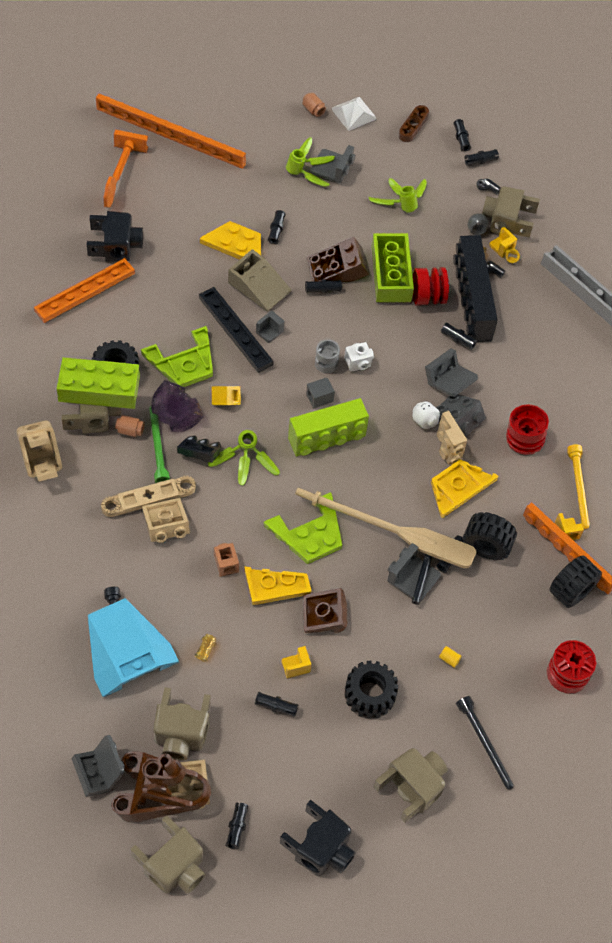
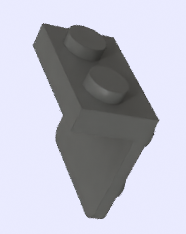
M348 145L343 155L322 149L318 157L335 156V159L329 163L313 165L311 173L341 184L349 172L350 165L355 161V147Z
M452 348L425 366L428 384L450 396L458 395L478 380L476 373L459 366L456 350Z
M460 394L449 396L436 407L440 412L439 420H441L442 413L449 411L465 437L486 419L480 400Z
M414 543L408 548L405 547L399 555V560L397 562L393 561L387 570L389 571L387 582L413 598L423 560L417 557L419 547ZM432 566L429 567L420 602L441 577V573Z
M110 735L104 736L94 751L74 754L71 758L86 797L108 793L124 774V764L117 753L116 743Z

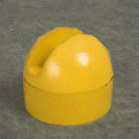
M510 249L506 253V259L510 263H516L520 258V254L516 249ZM509 253L517 255V258L510 257L508 255Z

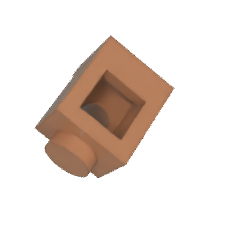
M222 543L214 547V557L219 576L238 573L239 561L234 544Z

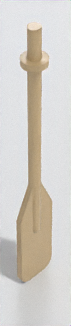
M301 488L296 490L295 495L312 501V506L316 507L317 504L396 533L409 545L412 543L419 547L418 551L453 565L469 568L475 558L476 549L473 546L426 528L399 527L321 497V492L319 491L314 494Z

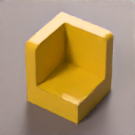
M502 227L499 237L492 240L489 246L503 258L508 250L515 249L518 239L505 227Z
M211 386L212 405H241L240 386Z
M558 513L555 524L572 540L580 539L584 531L582 523L576 524L574 518L564 519L563 513Z
M306 646L297 648V655L285 657L281 660L286 678L311 672V661Z

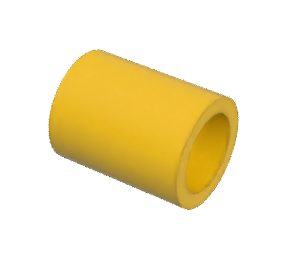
M446 646L439 658L455 668L462 656Z

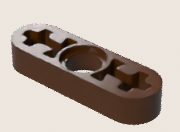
M416 106L399 130V139L401 141H412L429 115V109L426 106ZM410 122H416L418 125H411Z

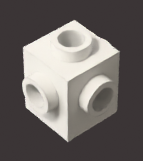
M366 342L356 343L345 348L344 359L350 372L371 367L374 354Z

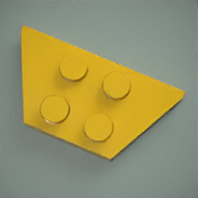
M231 221L200 238V244L239 260L252 249L261 255V233Z
M460 459L433 477L431 485L440 517L444 518L496 482L499 476L494 473L493 475L482 471V468L472 466Z

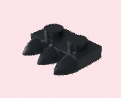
M193 435L185 438L177 446V453L185 457H193L203 462L212 463L220 455L221 444L220 442H214L209 445L208 439L197 441V437Z

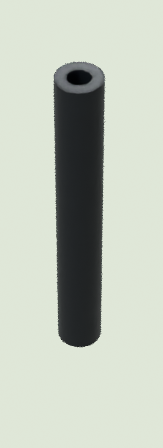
M428 554L424 556L412 598V603L415 605L420 603L433 557Z

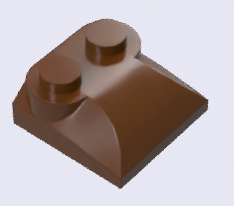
M342 588L303 595L305 633L329 630L339 633L346 628L347 602Z

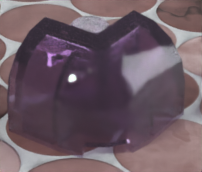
M164 380L153 395L151 403L152 413L159 415L161 422L164 424H169L172 432H184L193 428L204 417L197 399H192L184 392V387Z

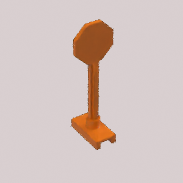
M115 129L114 147L123 148V152L113 177L109 176L104 192V207L110 208L113 203L116 183L120 179L130 153L133 150L147 153L148 136Z

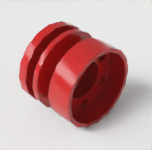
M433 267L430 276L427 268H414L412 274L414 304L416 306L428 305L430 297L434 305H437L438 302L446 304L449 294V279L446 268L439 267L437 270L436 267Z
M527 404L518 406L511 412L506 440L512 450L520 454L529 455L539 452L543 448L549 425L548 415L538 406Z
M577 640L565 641L555 649L546 670L547 678L558 691L566 694L577 693L583 690L594 673L597 664L596 656L592 649L583 642Z

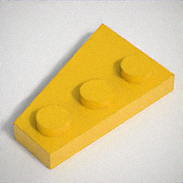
M244 566L252 605L301 597L312 592L307 573L273 572L270 569L255 570Z

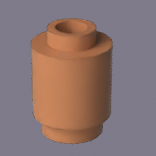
M308 93L304 96L302 104L313 116L320 117L326 111L325 104L315 93Z
M122 415L121 418H117L115 429H118L119 434L132 437L142 436L145 422L139 418Z

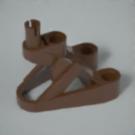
M132 751L126 753L121 761L124 764V771L132 779L137 780L134 793H120L116 795L112 800L111 807L122 820L141 822L166 815L198 810L209 801L211 787L201 774L194 770L186 769L178 760L172 759L169 754L167 756L162 754L158 758L145 752ZM186 776L202 782L203 792L197 800L192 802L172 796V792L167 787L179 784ZM146 798L165 804V806L139 809L138 805L145 806Z

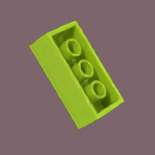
M373 233L371 249L376 302H411L414 287L408 233Z
M62 357L57 383L58 402L135 409L140 379L139 364Z
M359 398L295 416L289 419L288 440L296 457L300 455L305 456L317 450L322 451L334 445H343L348 441L360 440L366 436L369 415L362 399Z

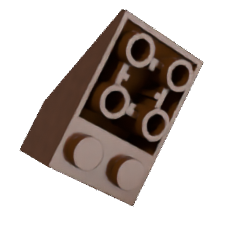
M355 237L307 257L312 281H321V279L326 281L341 280L343 283L352 282L369 275L362 246Z

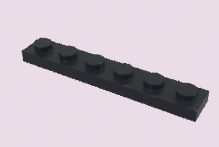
M215 287L199 294L201 302L258 373L273 365V359Z

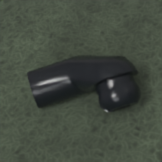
M479 179L476 183L478 189L491 190L496 195L499 194L501 189L500 186L490 179Z
M486 262L488 273H495L500 278L505 274L506 270L495 262Z

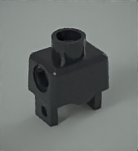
M107 211V216L90 215V229L102 231L104 233V242L87 241L88 256L105 257V262H118L124 258L129 261L131 258V248H143V227L132 226V216L130 213Z
M310 799L306 804L305 812L316 819L317 822H313L307 829V835L302 844L298 843L285 831L280 836V844L295 855L297 863L316 876H322L329 866L341 874L356 855V852L347 845L351 835V828L331 809L326 812Z

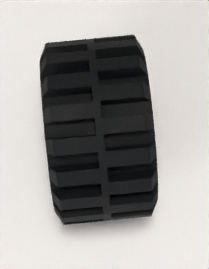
M111 340L110 343L104 342L103 346L99 345L97 347V351H94L92 360L139 364L138 353L135 351V348L127 342L122 343L121 340H118V342Z
M478 512V514L475 513L471 516L463 535V543L473 546L476 549V554L480 557L496 561L504 560V558H508L517 537V531L512 523L503 517L488 512Z
M579 556L560 571L551 583L549 590L566 608L573 607L593 590L601 579L602 572L586 556Z
M370 660L365 665L363 662L359 663L358 668L354 666L351 673L349 672L344 695L347 698V705H352L351 710L354 713L358 711V716L363 717L364 714L367 715L368 719H371L372 715H375V718H379L381 713L386 715L388 710L392 709L399 685H397V676L393 677L394 671L392 669L387 670L388 666L386 664L381 666L379 661L373 664ZM364 683H375L382 689L383 693L376 697L367 696L361 691L360 686Z

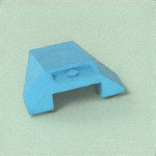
M126 598L88 614L94 680L103 698L121 690L123 684L157 668L162 671L179 663L171 644Z

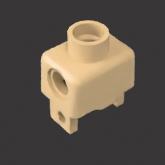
M45 420L18 427L17 436L28 476L31 478L37 477L38 481L58 477L57 471L62 469V463L51 423Z

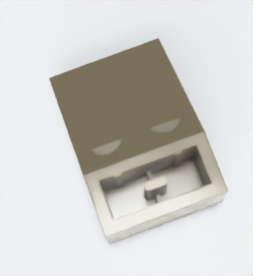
M253 249L228 269V283L267 312L291 292V288L270 263Z

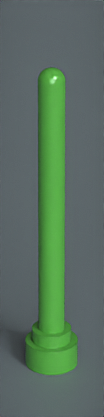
M151 405L149 411L157 465L154 480L155 483L170 480V475L164 467L157 407Z

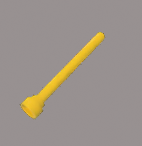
M574 444L567 447L568 457L573 461L581 523L584 529H588L590 524L580 463L583 451L581 445Z

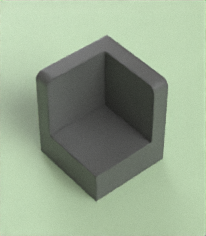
M271 310L257 321L256 333L267 343H270L284 332L285 321Z
M323 378L308 383L306 395L314 409L333 402L335 391L329 379Z

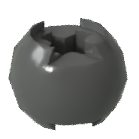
M477 213L469 218L467 226L474 235H481L488 230L489 221L485 215Z

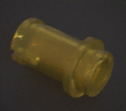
M206 634L205 637L201 638L202 643L195 654V657L203 662L207 661L212 648L217 645V639L210 634Z

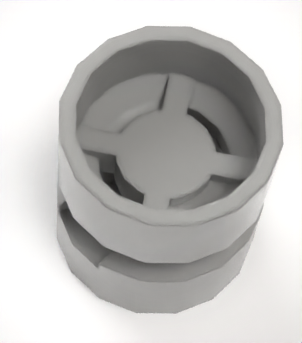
M325 339L318 343L315 367L320 372L332 373L337 369L340 355V346L337 342Z

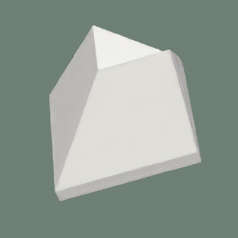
M360 97L332 107V111L348 131L376 120V116Z

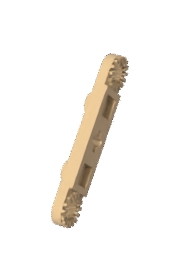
M191 476L162 481L119 493L112 497L108 496V498L106 497L102 500L101 509L105 516H118L142 509V506L192 495L196 490V483ZM183 483H189L191 484V487L185 490L181 488V485ZM147 493L152 495L151 499H148V497H146ZM110 503L116 505L114 510L111 511L106 509V506Z

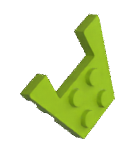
M207 326L191 331V336L197 345L196 347L163 358L159 348L154 344L141 349V354L178 389L213 377Z
M331 492L321 496L333 501ZM317 504V507L323 516L292 530H288L280 515L264 521V527L267 530H271L280 541L286 543L289 549L306 564L342 549L336 511Z

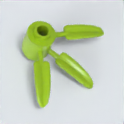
M309 137L300 149H295L290 153L286 170L293 175H298L302 172L310 182L327 187L330 185L328 182L304 171L303 166L306 162H310L311 165L329 163L335 159V156L306 159V155L312 145V138Z
M389 178V185L399 195L400 200L368 197L371 202L380 205L401 203V209L411 213L418 208L417 198H420L424 193L427 181L423 179L417 189L414 190L413 186L401 187L395 180Z
M244 430L240 433L236 447L233 449L231 447L226 448L220 452V455L212 463L208 462L210 467L217 466L235 456V451L239 448L243 450L244 456L240 457L238 467V483L242 486L247 480L250 458L247 457L248 451L254 450L257 454L256 459L269 472L274 475H279L280 473L269 456L264 451L259 452L255 447L257 436L251 430ZM249 439L251 443L245 444L243 441Z

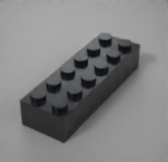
M481 235L460 236L459 243H456V254L453 255V263L457 266L459 293H462L461 306L465 308L464 321H467L468 324L466 326V333L476 339L477 342H491L498 318Z

